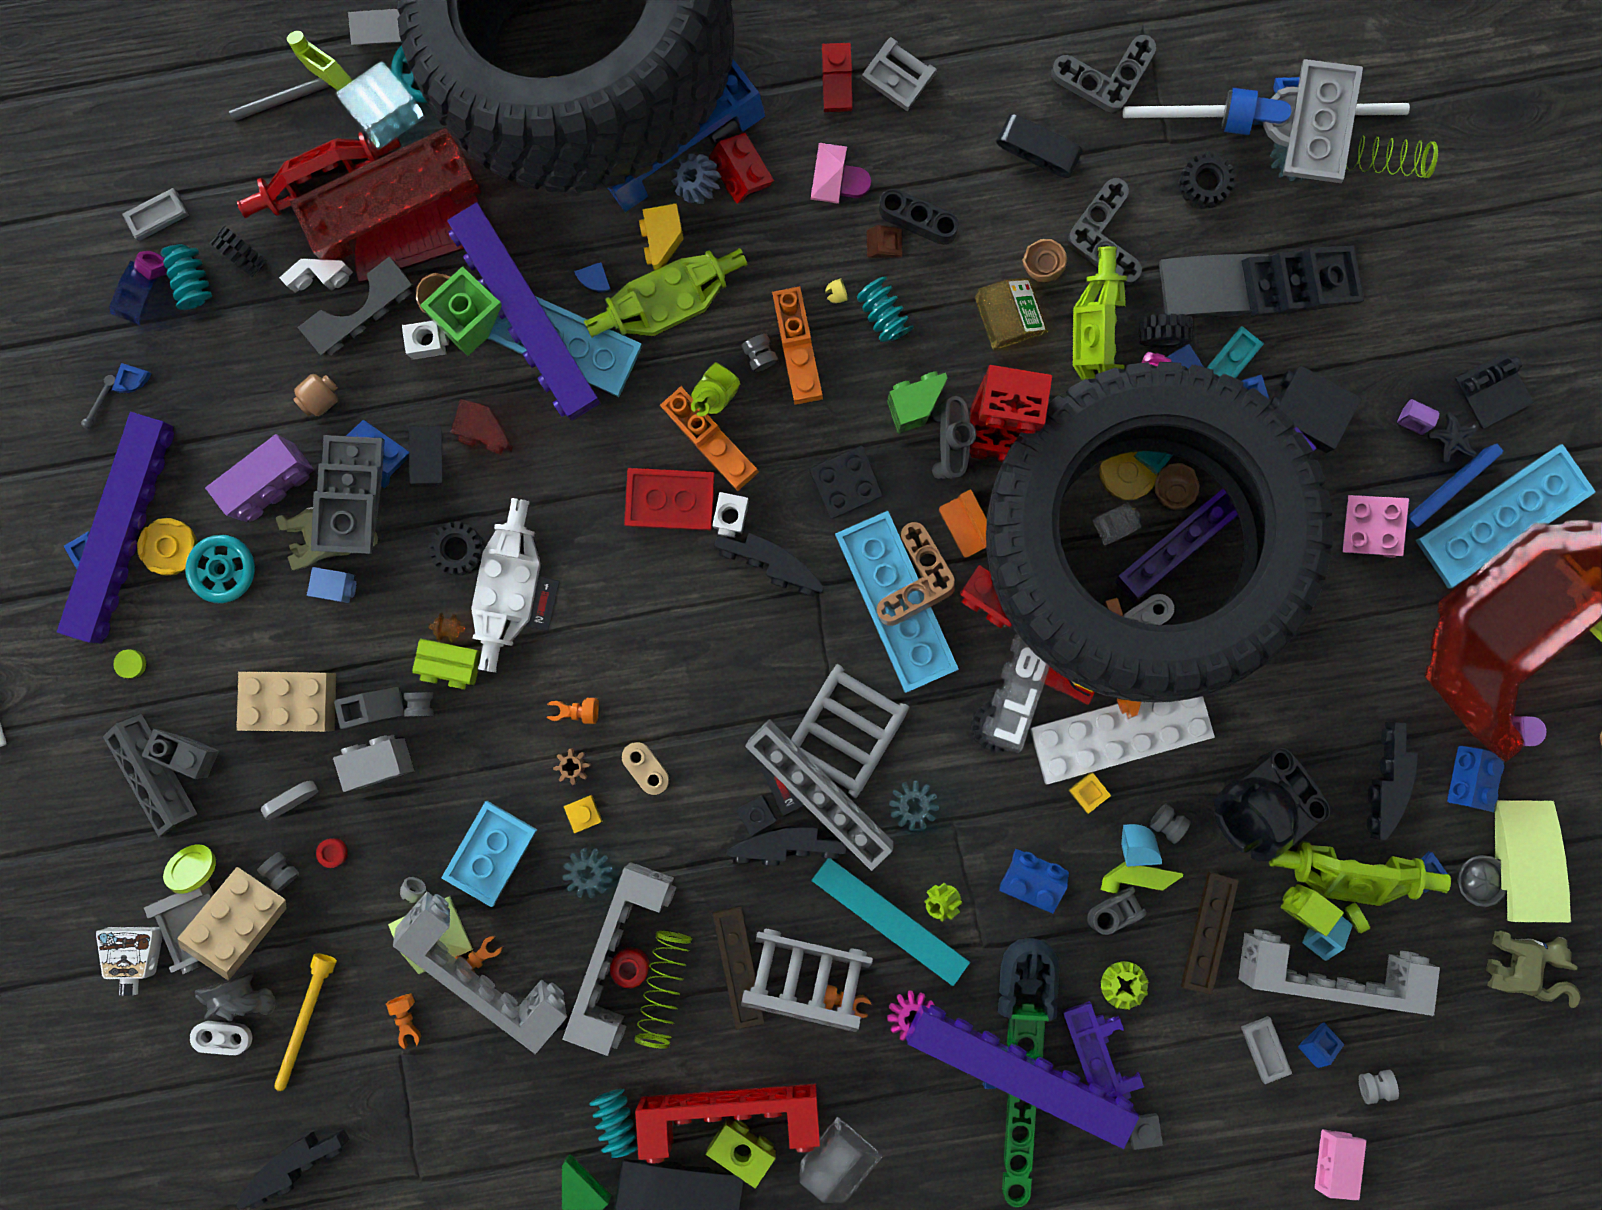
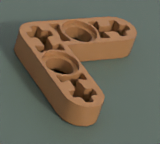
M911 522L905 525L901 531V538L905 549L922 578L879 601L877 605L878 617L887 626H894L948 598L955 590L953 574L926 528L918 522ZM911 532H914L916 535L920 534L921 548L918 549L915 541L910 539L909 534ZM925 554H932L936 557V562L932 566L925 567L920 563V559ZM937 571L942 581H947L946 589H942L940 586L936 587L937 580L934 573ZM913 591H920L924 594V600L919 604H912L908 601L909 594ZM903 598L904 604L907 608V610L905 611L903 610V606H900L901 604L899 599ZM890 606L892 609H895L896 615L891 617L889 614H885V608Z

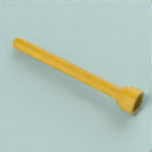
M320 953L313 955L310 964L313 976L274 1085L277 1091H283L287 1086L324 978H327L329 973H333L337 960L331 956Z

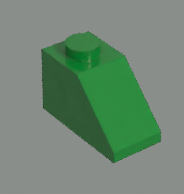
M570 1154L562 1165V1210H603L609 1204L612 1195Z

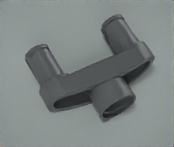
M953 396L944 400L941 405L935 406L932 411L934 420L941 422V462L935 463L932 467V473L938 479H953L962 476L966 472L970 445L976 439V429L969 422L967 404L962 398ZM955 430L961 434V442L956 439Z

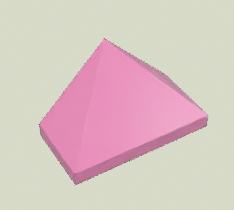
M819 143L811 200L839 204L847 147Z

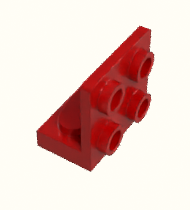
M978 565L960 592L964 597L961 602L975 612H978L980 608L988 613L986 619L1002 629L1005 624L1011 628L1012 624L999 602L990 572Z

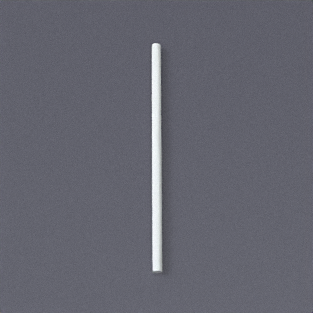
M1409 103L1357 104L1355 115H1408L1410 106ZM1225 105L1124 106L1123 118L1223 117Z

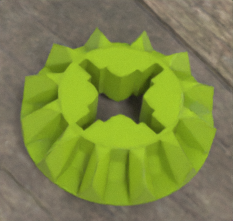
M1121 961L1112 964L1106 969L1101 979V990L1105 999L1116 1008L1130 1010L1136 1005H1141L1144 997L1148 995L1149 982L1144 971L1139 966L1131 962ZM1118 976L1125 981L1132 980V983L1129 985L1132 989V995L1124 990L1118 992V989L1121 987Z

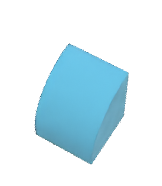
M1135 824L1123 825L1121 845L1126 866L1162 864L1155 834L1145 826Z
M1341 916L1327 937L1309 929L1302 943L1327 961L1345 949L1353 924Z

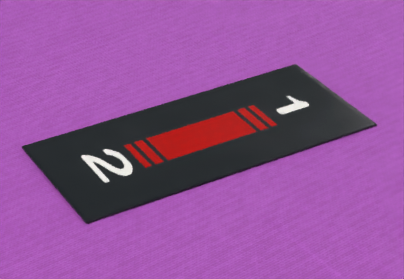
M538 576L531 617L526 624L527 627L545 631L549 630L559 585L558 580Z
M766 766L761 768L783 816L804 806Z

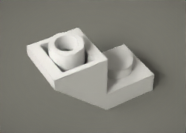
M300 259L279 278L296 293L299 290L306 289L312 283V278L317 276L332 291L345 285L353 272L345 263L339 260Z

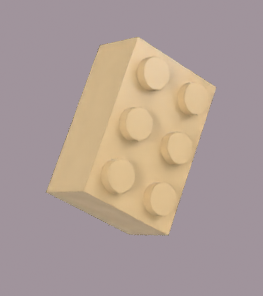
M238 672L237 730L335 731L334 700H336V673Z
M236 867L177 938L179 946L229 981L286 910V899Z

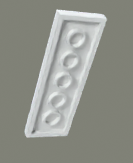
M1203 696L1173 702H1141L1138 715L1128 719L1126 713H1121L1117 703L1030 728L1045 784H1051L1215 738Z

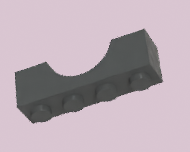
M390 256L367 273L369 296L359 311L349 316L340 317L324 310H319L297 327L320 355H325L326 353L330 356L334 355L344 347L341 343L348 336H351L353 339L367 329L364 325L372 318L378 321L389 312L388 305L395 300L399 304L412 294L409 289L414 285Z

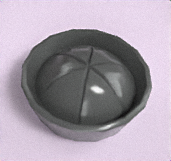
M1480 855L1473 857L1463 864L1458 872L1457 882L1462 895L1467 901L1476 906L1488 907L1496 905L1507 893L1506 890L1501 889V862L1492 856Z

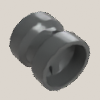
M768 334L755 336L742 344L744 353L749 355L751 359L750 366L753 372L765 370L779 361L776 352L771 351V341Z
M1165 803L1155 813L1149 827L1156 832H1163L1166 839L1175 844L1184 836L1191 821L1183 815L1178 816L1175 814L1174 808Z
M281 851L275 853L257 869V872L263 878H268L271 881L270 887L276 893L288 886L299 875L294 866H288L286 857Z

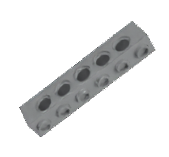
M770 719L748 740L745 747L871 871L893 851V841Z

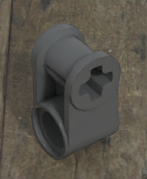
M1131 886L1119 891L1118 894L1115 893L1106 901L1090 909L1087 921L1092 929L1101 934L1109 935L1126 925L1142 919L1148 913L1146 909L1141 908L1134 895L1135 889ZM1107 912L1109 915L1108 924L1105 927H1099L1097 923L1098 916L1101 913Z

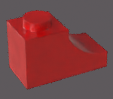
M851 43L822 44L824 112L852 111Z

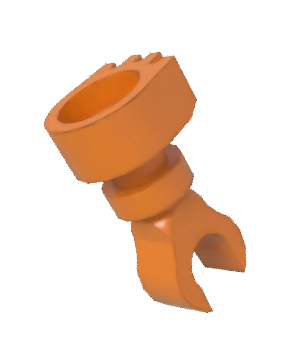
M586 698L582 706L580 703H573L572 706H568L561 701H551L547 704L557 705L560 708L558 716H547L552 721H560L566 717H571L572 720L577 721L582 718L583 724L597 723L599 713V700L597 698Z
M490 936L483 941L481 948L477 952L472 951L468 954L469 958L467 960L462 956H456L455 958L461 957L466 960L472 967L471 971L475 973L473 970L475 967L479 969L483 966L485 959L499 955L503 946L495 952H490L487 949V944L496 937Z
M827 984L824 998L825 1009L832 1010L833 1005H836V1008L841 1007L844 992L841 991L838 994L837 987ZM864 995L855 996L852 1009L855 1011L854 1015L861 1018L867 1017V1013L858 1011L856 1006L860 1002L871 1004L870 1000Z
M412 993L396 997L386 1003L389 1015H396L394 1021L396 1025H399L400 1031L398 1041L403 1049H406L408 1046L405 1035H412L416 1046L421 1040L420 1031L411 1022L413 1019L412 1014L408 1013V1010L415 1003Z

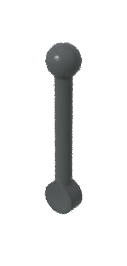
M107 375L104 378V388L87 418L81 421L84 429H90L93 426L92 420L109 389L114 385L116 377L113 375Z

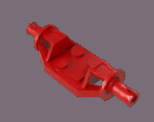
M394 130L373 140L367 139L363 132L358 133L360 140L335 138L285 161L269 184L263 178L257 179L260 192L238 200V208L245 218L266 208H269L276 216L282 214V209L301 201V195L296 184H301L311 179V173L320 169L323 172L330 171L339 165L337 161L342 160L353 178L373 167L376 170L381 169L378 161L380 160L379 156L401 148L402 145ZM368 158V160L355 166L351 160ZM286 187L291 195L277 201L276 197Z

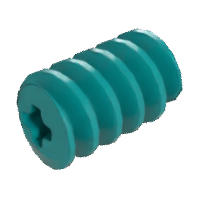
M182 244L171 245L162 249L160 253L165 258L163 263L165 268L168 269L166 272L167 276L171 279L170 287L174 290L173 297L178 301L176 304L177 309H193L204 304L205 300L210 299L212 293L202 291L209 286L208 281H199L206 273L204 270H196V268L203 264L202 260L193 259V257L200 254L199 250Z
M885 276L869 283L857 296L858 302H865L862 306L863 311L871 312L868 316L869 322H876L873 326L874 331L882 332L879 336L880 342L896 340L914 329V326L904 327L905 322L909 319L908 316H898L903 310V306L893 307L898 297L887 296L892 290V286L882 287V284L887 279Z
M625 1089L606 1092L597 1096V1098L589 1103L590 1106H599V1110L593 1113L592 1116L593 1118H602V1122L597 1124L595 1128L597 1130H605V1133L598 1140L608 1141V1145L602 1148L601 1151L602 1153H611L612 1158L623 1157L638 1150L637 1142L633 1141L637 1134L634 1130H630L634 1122L632 1119L627 1118L631 1111L628 1107H623L628 1099L626 1096L620 1095Z

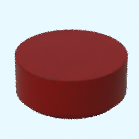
M338 838L322 841L316 850L318 862L327 868L340 866L348 856L346 844Z

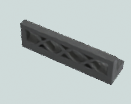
M140 714L116 723L103 738L155 832L160 837L176 825L195 817L197 812L173 769L142 756L152 731L143 715Z

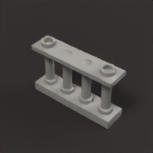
M771 929L757 932L755 942L764 944L755 985L751 987L750 991L744 990L741 1006L853 1032L859 1029L861 1017L855 1016V1011L852 1009L861 966L869 968L872 964L873 958L867 957V952L858 949H850L849 952L784 938L780 937L781 932ZM775 947L792 950L783 994H780L779 998L768 996V991L766 990ZM804 953L821 957L812 1001L809 1000L808 1005L796 1002L797 997H795ZM832 960L850 964L841 1007H838L837 1011L825 1009L826 1004H824Z

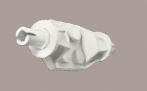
M511 498L507 523H504V525L495 524L494 529L496 531L482 553L471 608L475 628L473 639L481 640V643H483L478 666L479 670L496 672L500 647H503L504 644L512 646V641L529 622L541 562L533 540L535 532L526 530L527 528L524 527L530 503L526 500ZM521 535L524 536V555L520 554ZM510 620V625L502 640L500 638L503 633L506 621Z

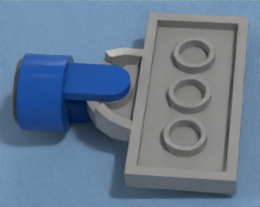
M1304 59L1298 87L1282 88L1271 99L1258 97L1257 90L1233 87L1228 92L1222 129L1227 133L1249 135L1252 124L1263 125L1269 138L1276 144L1287 147L1283 175L1342 183L1346 170L1363 67Z

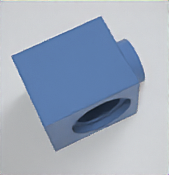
M312 567L307 596L345 603L350 602V597L353 598L356 592V581L353 574Z

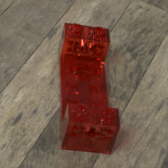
M446 128L441 129L291 200L292 208L313 253L321 260H340L353 254L348 241L447 194L457 205L482 193L460 145L447 132L448 130Z

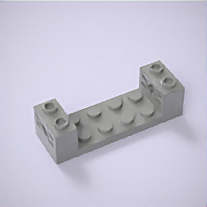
M632 862L624 867L562 1040L608 1056L612 1048H618L627 1026L622 1025L623 1015L595 1005L598 1003L604 987L599 985L601 979H605V976L610 971V964L613 958L609 957L610 952H614L620 943L624 930L619 929L621 922L625 923L626 919L629 918L633 904L656 912H660L663 906L668 907L676 890V886L672 885L673 877Z
M426 892L396 926L393 947L536 1054L567 1018L563 991L554 983L548 985L543 980H540L522 1003L517 1006L518 1002L513 996L507 992H504V994L500 993L494 988L495 984L485 975L479 977L471 971L472 967L466 960L461 957L456 959L448 953L449 949L439 939L450 926L449 903L438 894L433 896Z
M1254 929V934L1244 932L1238 979L1253 989L1434 1016L1440 967L1430 964V958L1408 951H1400V956L1389 954L1385 985L1367 981L1365 986L1356 983V980L1337 977L1336 982L1335 980L1326 979L1325 975L1308 973V977L1297 974V971L1287 969L1290 945L1281 941V936L1261 929Z

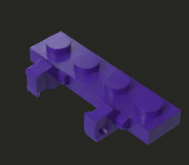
M1090 1001L1062 1010L1088 1086L1091 1083H1095L1107 1091L1106 1095L1115 1099L1117 1096L1124 1097L1125 1099L1132 1098L1131 1091L1144 1088L1139 1072H1136L1135 1076L1132 1077L1125 1075L1121 1077L1120 1072L1115 1073L1106 1043L1109 1040L1107 1036L1112 1035L1113 1031L1118 1029L1124 1031L1119 1016L1105 1020L1103 1015L1095 1016Z

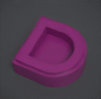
M845 165L840 196L851 198L865 196L871 186L869 173L863 168Z
M143 251L139 252L136 256L134 267L148 280L166 275L168 270L164 266V258L155 252Z

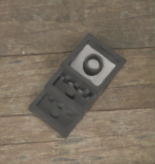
M1226 254L1161 259L1159 268L1165 314H1185V316L1189 315L1192 318L1209 316L1221 318L1251 314L1242 260L1248 257L1269 256V254Z
M323 435L322 463H319L317 492H314L311 551L372 554L380 501L385 439Z

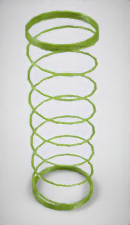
M1362 135L1360 139L1358 149V161L1354 166L1355 168L1359 163V167L1361 170L1362 168L1360 165V158L1365 143L1364 135ZM1378 136L1376 137V139H1375V141H1374L1373 152H1372V163H1371V165H1370V167H1371L1372 164H1373L1374 170H1375L1374 160H1375V158H1376L1377 151H1378V147H1379V137H1378ZM1362 138H1363V146H1362V151H1361V154H1360V146H1361V141H1362ZM1378 138L1377 149H1376V153H1375V156H1374L1375 143H1376V139ZM1393 138L1388 143L1386 165L1383 170L1387 166L1389 171L1388 162L1393 150ZM1392 139L1391 152L1388 158V149ZM1407 139L1404 140L1402 145L1400 156L1401 165L1399 167V169L1401 168L1402 173L1405 176L1410 175H1406L1403 172L1402 164L1404 162L1408 148ZM1421 140L1418 142L1416 147L1414 159L1415 167L1412 170V172L1415 170L1417 175L1418 173L1416 166L1419 162L1422 151ZM1406 141V150L1402 161V151ZM1430 141L1427 144L1421 161L1422 176L1418 175V177L1429 178L1433 174L1438 158L1436 142ZM1419 143H1421L1420 153L1416 163L1417 148ZM1433 144V160L1428 171L1425 173L1427 154ZM1399 169L1395 173H1391L1390 171L1389 173L1394 175L1399 171Z
M657 931L655 937L656 939L658 937L666 941L689 944L692 941V938L669 931ZM657 939L659 942H661V943H663V944H665V945H667V946H670V947L656 948V949H653L652 952H653V954H654L655 956H657L658 958H661V959H663V960H665V961H668V962H654V963H651V964L649 965L650 968H651V965H652V964H656V963H672V964H678V965L686 966V964H683V963H676V962H673V961L664 959V958H662V957L656 955V954L654 953V950H657V949H678V950H683V951H689V950H687V949H682V948H678V947H674V946H672V945L666 944V943L660 941L659 939ZM651 968L653 971H655L656 973H659V974H661V975H663V976H652V977L647 978V980H646L647 983H648L649 985H651L652 987H654V988H656V989H659V990L647 991V992H645V993L643 994L644 997H645V994L648 993V992H668V993H671V994L680 995V993H678V992L666 991V990L660 989V988H658V987H656V986H653L652 984H650V983L648 982V979H650V978H655V977H665V978H673V979H677V980H683L682 978L671 977V976L662 974V973H660V972L654 970L653 968ZM645 997V999H647L648 1001H650V1002H652V1003H654V1004H657V1005H645V1006L641 1007V1009H640L641 1012H642L644 1015H646V1016L652 1018V1019H644V1020H641V1021L657 1020V1021H661V1022H664V1023L674 1024V1022H672V1021L653 1018V1017H651V1016L645 1014V1013L642 1011V1008L647 1007V1006H662V1007H666V1008H670V1009H678L677 1007L668 1006V1005H661V1004H658V1003H656V1002H653V1001H651V1000H649L648 998ZM639 1026V1028L648 1033L635 1035L634 1041L636 1043L659 1049L670 1047V1042L664 1038H672L671 1036L651 1033ZM640 1039H651L665 1044H655Z

